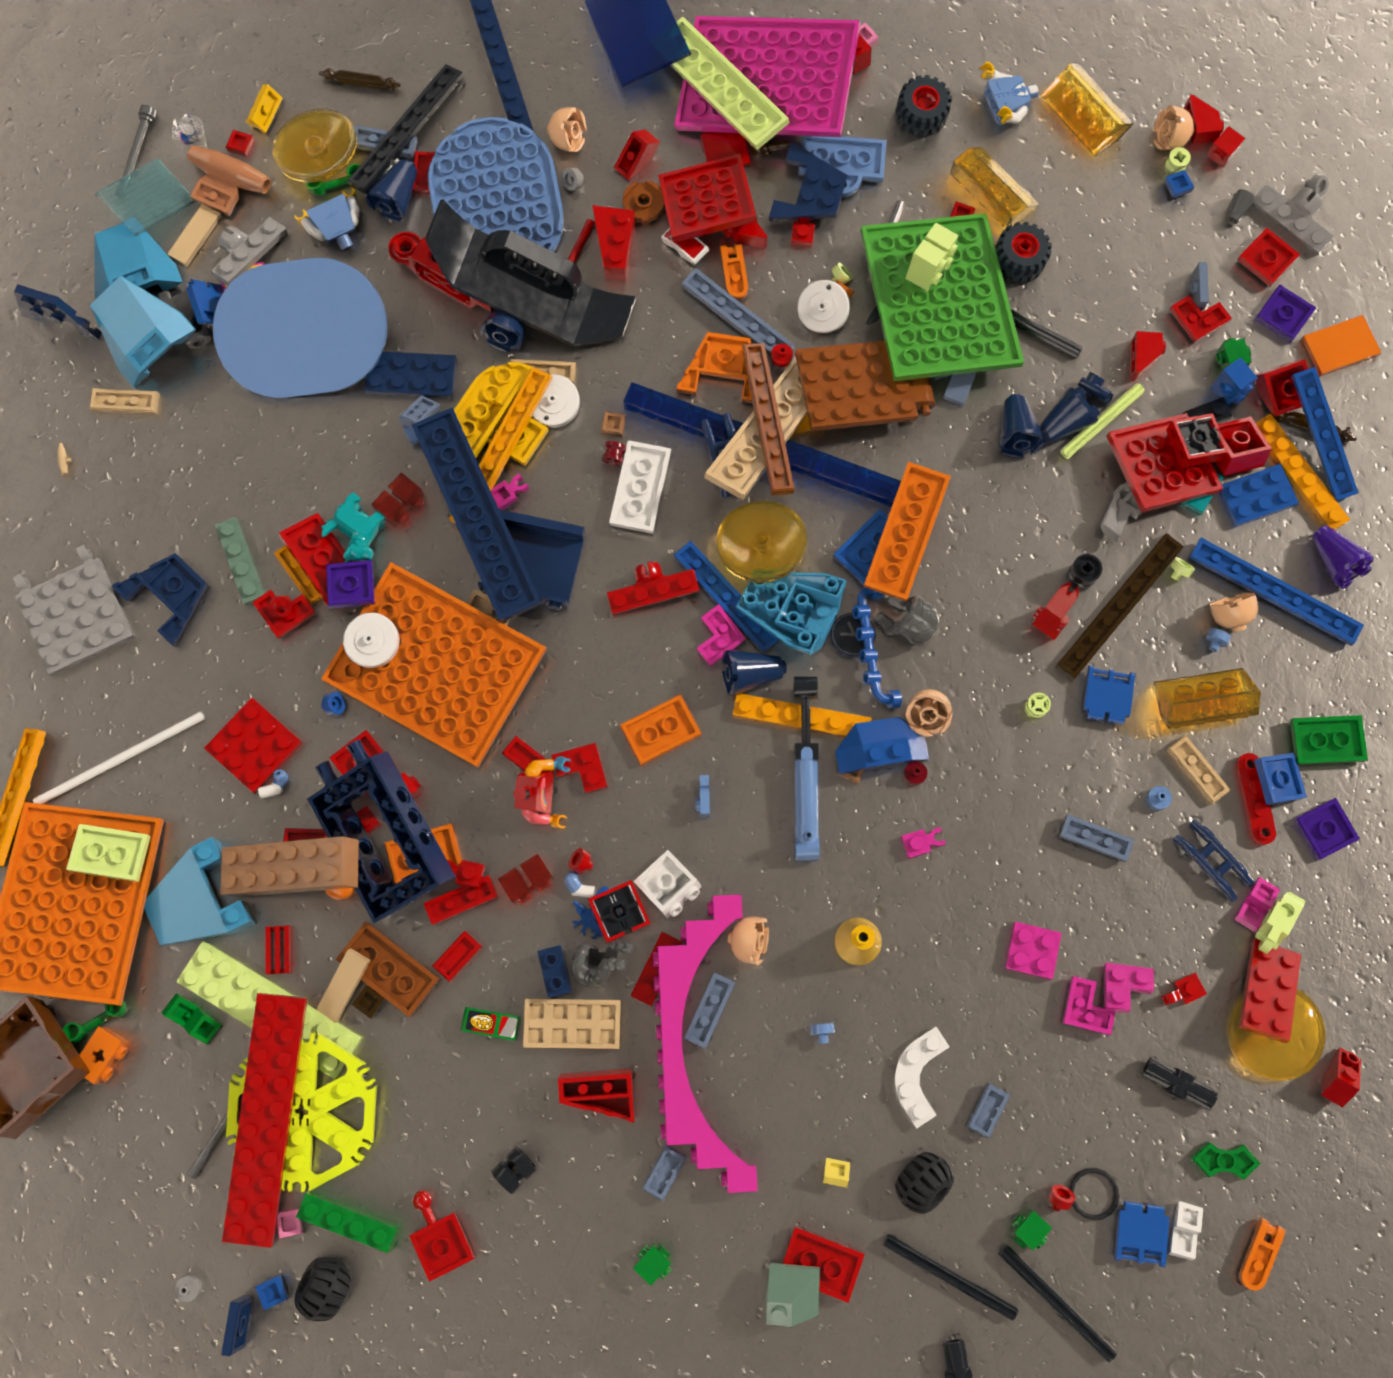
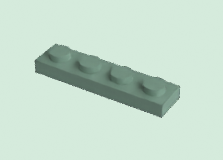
M236 517L215 524L242 602L245 606L253 604L252 602L265 594L240 523Z

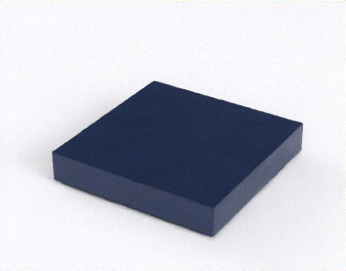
M243 1295L230 1302L221 1352L222 1356H231L245 1347L253 1296Z

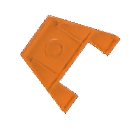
M707 332L695 353L694 359L690 366L687 367L681 382L677 385V393L696 395L700 374L744 381L741 402L753 404L742 352L743 344H751V338Z

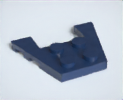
M791 142L786 157V164L806 168L796 204L774 200L769 221L776 222L777 219H788V221L796 220V218L807 217L809 219L836 218L847 181V174Z
M17 284L14 295L21 316L40 321V318L44 315L59 324L63 322L70 323L81 335L99 340L102 332L98 328H90V322L87 319L75 316L77 311L62 299Z
M176 553L150 565V568L140 573L136 572L130 575L128 579L122 582L118 581L111 586L127 602L144 586L162 601L174 615L157 631L172 646H175L208 587V584Z

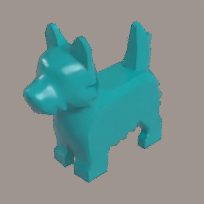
M354 492L345 499L343 504L337 507L333 518L321 526L322 537H325L335 529H339L351 538L343 556L345 559L344 563L357 562L362 559L372 560L374 551L369 546L378 532L386 527V523H384L386 518L377 511L371 516H368L367 513L364 514L363 511L359 512L362 509L358 504L361 498Z

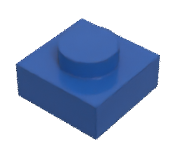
M1186 170L1166 176L1164 179V183L1173 199L1190 193L1194 189V185Z
M281 1275L255 1287L264 1310L289 1299Z

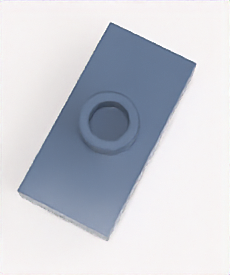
M1199 262L1193 271V280L1190 286V292L1194 295V302L1201 312L1209 302L1206 262Z
M421 395L399 416V423L412 428V424L435 415L440 409V404Z
M987 1083L966 1127L989 1139L1010 1094Z
M666 1145L642 1189L663 1201L687 1156Z

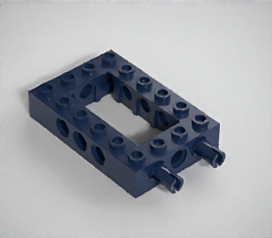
M359 739L346 746L356 766L339 778L334 773L329 761H325L315 767L325 786L307 798L328 838L343 836L359 840L358 888H355L371 920L373 923H376L456 876L389 752L386 751L369 757ZM367 792H369L372 801H375L383 816V822L387 823L394 836V842L399 845L406 858L404 861L407 866L412 870H419L402 878V881L394 884L351 804Z

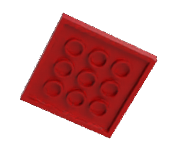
M741 153L658 175L673 243L757 221Z
M1187 413L1110 431L1106 435L1141 513L1220 493L1223 489L1211 463L1181 468L1166 429L1173 420L1189 418Z

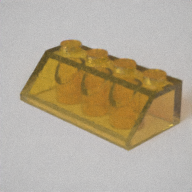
M1069 63L1041 96L1095 157L1119 141L1134 125L1080 64Z
M982 147L968 148L953 161L950 174L1005 229L1009 225L1014 226L1015 223L1022 221L1039 207V203Z
M1243 668L1154 681L1160 716L1168 729L1259 715L1261 691Z

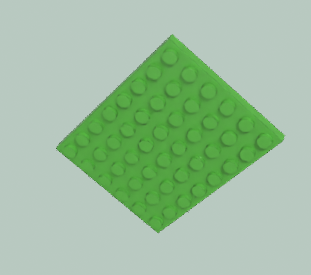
M986 213L861 226V238L894 381L1023 366L1024 359ZM938 223L959 235L956 241L958 248L952 257L953 262L948 270L943 269L941 272L943 275L936 286L932 285L929 291H926L905 278L914 252L923 239L926 240L925 237L933 225Z

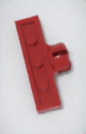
M652 561L647 562L650 573L648 575L646 567L643 564L638 565L634 569L636 577L634 585L607 592L612 614L617 615L700 592L695 570L690 569L664 576L660 564Z

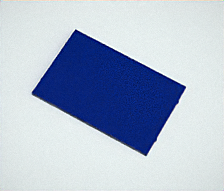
M666 0L584 1L622 87L691 55Z

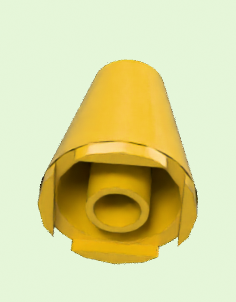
M851 918L842 923L838 928L834 944L837 953L843 960L853 965H864L877 957L881 950L882 939L878 928L871 921L864 918ZM859 935L864 938L865 942L859 940Z

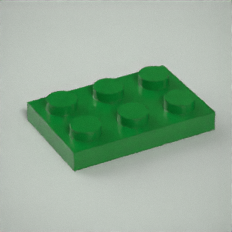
M1362 715L1292 718L1290 720L1293 748L1298 765L1368 761Z

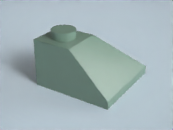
M770 1263L766 1325L792 1327L818 1316L820 1267Z

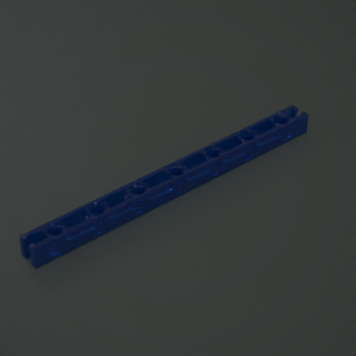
M631 382L623 400L625 404L624 410L705 439L701 421L709 419L715 442L728 439L722 415ZM732 419L737 433L744 423ZM791 440L786 442L785 445L792 472L892 508L901 483L900 480Z

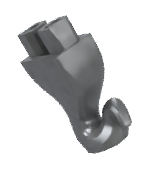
M186 282L177 285L176 288L179 294L171 297L168 291L157 295L160 300L180 311L196 327L198 322L186 290L188 287ZM205 323L201 325L199 332L191 334L183 344L191 349H199L206 346L212 338L210 330H213V324Z

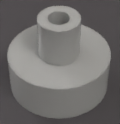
M572 167L563 171L561 179L564 187L572 191L582 186L584 176L579 169Z
M1315 174L1311 179L1306 180L1305 187L1314 190L1311 196H1315L1318 193L1322 197L1328 189L1329 178L1326 175Z
M185 1276L177 1281L174 1288L175 1296L181 1302H191L200 1295L202 1284L196 1276Z

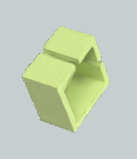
M935 223L926 235V240L923 239L914 252L905 279L926 291H929L932 285L936 286L943 275L941 273L943 269L948 270L953 262L952 257L958 248L956 241L959 235Z

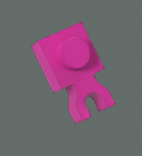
M520 473L512 479L511 483L508 484L504 480L493 487L491 493L500 510H504L518 501L517 494L530 490L526 483L518 486V483L523 481Z
M941 827L933 829L927 835L924 829L902 835L901 839L908 859L930 853V846L940 847L945 845V840L936 841L934 839L935 834L942 832Z

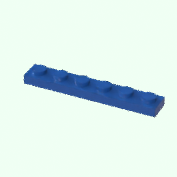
M1316 367L1291 375L1332 496L1338 501L1358 494L1359 492Z
M691 540L674 554V558L686 571L690 569L695 570L698 584L717 605L719 604L730 619L762 654H765L780 641L736 609L741 598L740 593Z

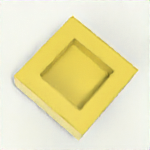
M826 1158L823 1183L847 1188L850 1162Z

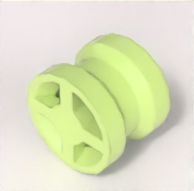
M1181 147L1174 148L1165 162L1166 171L1174 174L1185 170L1191 158L1190 153Z
M1035 693L1025 702V712L1031 718H1041L1049 711L1051 702L1047 695Z

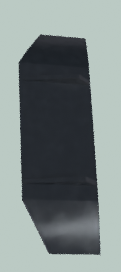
M444 199L440 200L425 240L440 270L453 289L570 346L604 342L624 336L636 302V296L621 295L593 288L582 282L581 272L574 262L513 231L498 230L488 235L465 221Z

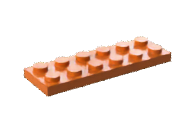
M908 461L863 587L907 602L950 481V475Z

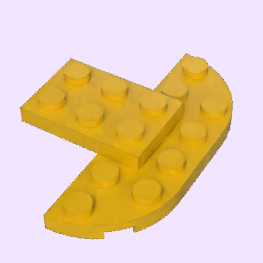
M508 362V364L496 367L493 365L476 377L455 407L454 412L475 458H477L485 444L490 445L531 370V366L519 362ZM531 418L510 458L526 466L549 432L548 427Z

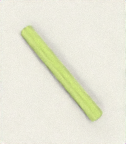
M1139 383L1132 386L1097 417L1098 422L1083 429L1060 450V454L1065 459H1069L1138 399L1145 391L1144 387Z

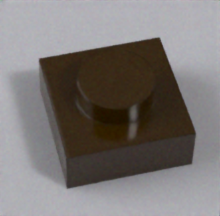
M366 985L351 1005L372 1019L386 999Z

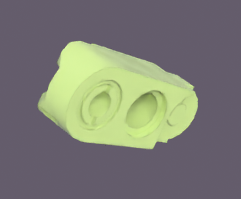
M1286 892L1267 911L1255 935V938L1260 940L1258 945L1260 951L1268 954L1272 948L1275 950L1292 930L1304 907L1305 900L1291 892Z

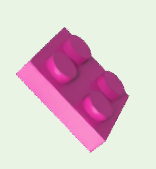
M1014 922L1004 969L1052 980L1062 933Z

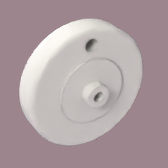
M815 281L808 285L799 297V318L813 332L820 334L835 332L845 324L849 317V296L839 284L833 281Z
M550 374L553 379L532 418L548 428H559L567 425L575 418L580 407V397L577 388L568 378Z
M364 613L357 616L348 624L343 636V646L347 656L354 663L365 668H378L389 663L396 655L400 643L399 633L394 623L378 613Z

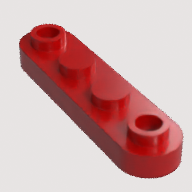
M1246 753L1236 760L1235 766L1250 837L1258 845H1267L1276 838L1271 805H1266L1254 760L1259 757L1253 753ZM1247 761L1253 763V768L1247 766ZM1262 829L1267 830V837L1262 834Z

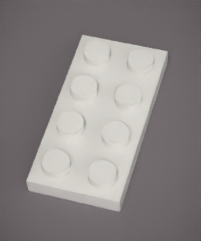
M628 440L609 521L610 526L653 534L670 461L671 448Z

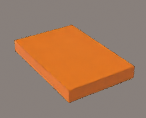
M1363 315L1312 332L1301 338L1319 377L1377 357L1382 353Z
M681 694L620 724L640 766L702 735Z
M450 823L430 829L446 860H451L457 866H460L462 858L453 824ZM394 840L384 842L394 884L402 881V878L419 871L418 869L412 870L407 866L404 861L406 858Z

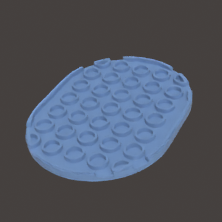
M485 117L471 120L458 126L454 132L441 141L435 150L436 152L428 171V186L433 215L440 200L444 199L465 221L488 235L498 230H509L552 252L556 250L564 226L561 196L551 153L546 144L533 130L522 123L509 121L507 118Z
M308 258L271 263L247 270L234 279L225 289L217 304L213 320L215 347L227 372L246 389L273 398H292L341 391L357 384L378 363L386 344L388 329L383 301L367 277L348 264L329 258Z

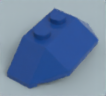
M901 717L854 724L835 751L839 774L929 760L925 736L914 732L910 728L909 723Z

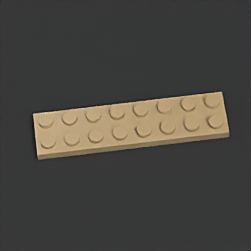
M796 357L773 385L785 444L807 416ZM754 411L709 467L704 477L744 500L766 470Z

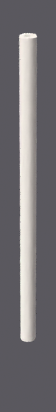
M201 711L33 798V802L44 804L205 720L204 715Z

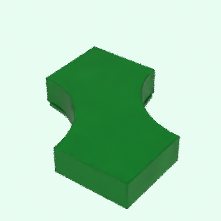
M1206 1142L1190 1157L1193 1163L1208 1178L1219 1172H1231L1241 1180H1245L1261 1164L1244 1144L1231 1150H1221L1212 1143Z

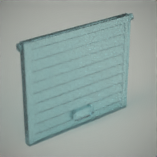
M160 158L151 161L95 193V196L100 197L135 236L196 202L190 198L191 194L161 163Z

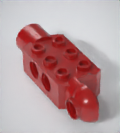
M401 232L390 240L388 245L390 257L397 263L410 268L418 278L470 308L479 305L491 313L495 310L450 286L434 259L425 237L421 240L415 233Z

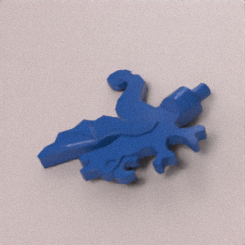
M606 886L602 887L595 896L609 890V888ZM574 901L575 911L581 917L580 921H572V924H575L574 929L578 925L583 924V928L580 930L583 936L586 935V928H590L591 933H595L594 936H591L592 939L601 937V931L591 908L588 910L583 903L579 904L577 901Z

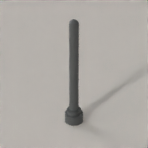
M141 105L138 112L140 124L116 193V198L120 201L125 198L148 125L156 119L157 110L148 105Z

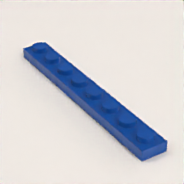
M1202 537L1198 540L1189 556V559L1255 593V595L1350 646L1355 644L1364 624Z

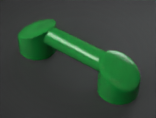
M360 164L348 166L346 170L348 176L324 183L319 176H310L305 182L307 190L313 195L320 196L324 195L328 190L349 185V178L359 168Z
M123 1000L122 1006L105 1004V1012L82 1025L70 1022L63 1027V1031L70 1042H80L85 1039L87 1032L111 1018L123 1017L126 1013V1003Z

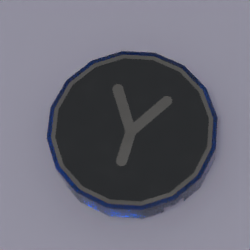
M852 613L841 615L834 622L830 631L834 649L846 657H858L860 650L865 649L864 641H858L856 638V629L861 627L860 619H854ZM870 621V627H872L873 630H874V638H873V643H874V641H875V639H876V633H875L874 625H873L872 621Z

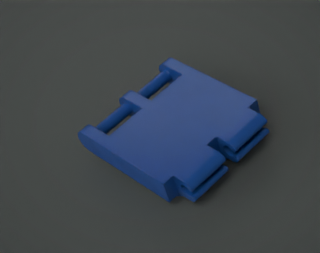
M191 279L192 282H188L186 290L197 322L202 325L205 323L213 324L217 304L224 292L223 287L220 284L207 282L208 285H206L205 281Z
M1089 665L1083 710L1087 711L1086 718L1103 721L1105 714H1108L1107 722L1125 723V718L1131 715L1135 673L1125 674L1115 672L1114 669H1109V671L1095 669L1094 666ZM1094 673L1103 674V675H1108V677H1102V676H1097V675H1093V674H1094ZM1114 676H1115V677H1121V678H1127L1128 681H1126V680H1120V679H1114Z
M1124 1201L1123 1210L1118 1209L1114 1260H1132L1142 1265L1143 1262L1153 1263L1165 1268L1169 1217L1165 1216V1207L1146 1204L1145 1213H1142L1143 1204ZM1122 1251L1137 1253V1256L1122 1254ZM1144 1255L1158 1256L1159 1259L1147 1258Z

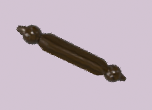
M331 68L319 72V75L327 81L335 79L339 83L378 89L385 87L388 90L401 87V84L392 77L384 79L379 75L345 70L334 71Z
M1294 411L1275 416L1278 423L1286 419L1290 424L1310 431L1306 417L1302 413ZM1336 426L1342 445L1349 441L1357 440L1350 431V427L1341 430Z

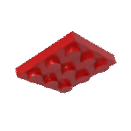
M251 698L204 749L250 791L256 794L258 788L263 787L273 776V773L293 755L303 742L254 698Z

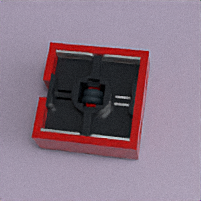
M1213 413L1173 420L1167 427V434L1181 468L1222 461L1229 452L1223 436H1219L1217 432L1219 427Z
M632 880L587 900L606 944L625 936V931L630 930L632 933L650 925Z

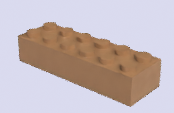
M341 836L222 847L220 895L244 897L358 888L359 840Z

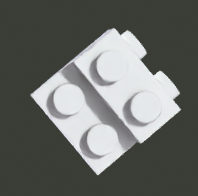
M668 850L633 881L667 919L670 916H677L683 909L682 905L688 899L692 901L700 894L699 889L702 887L698 880Z

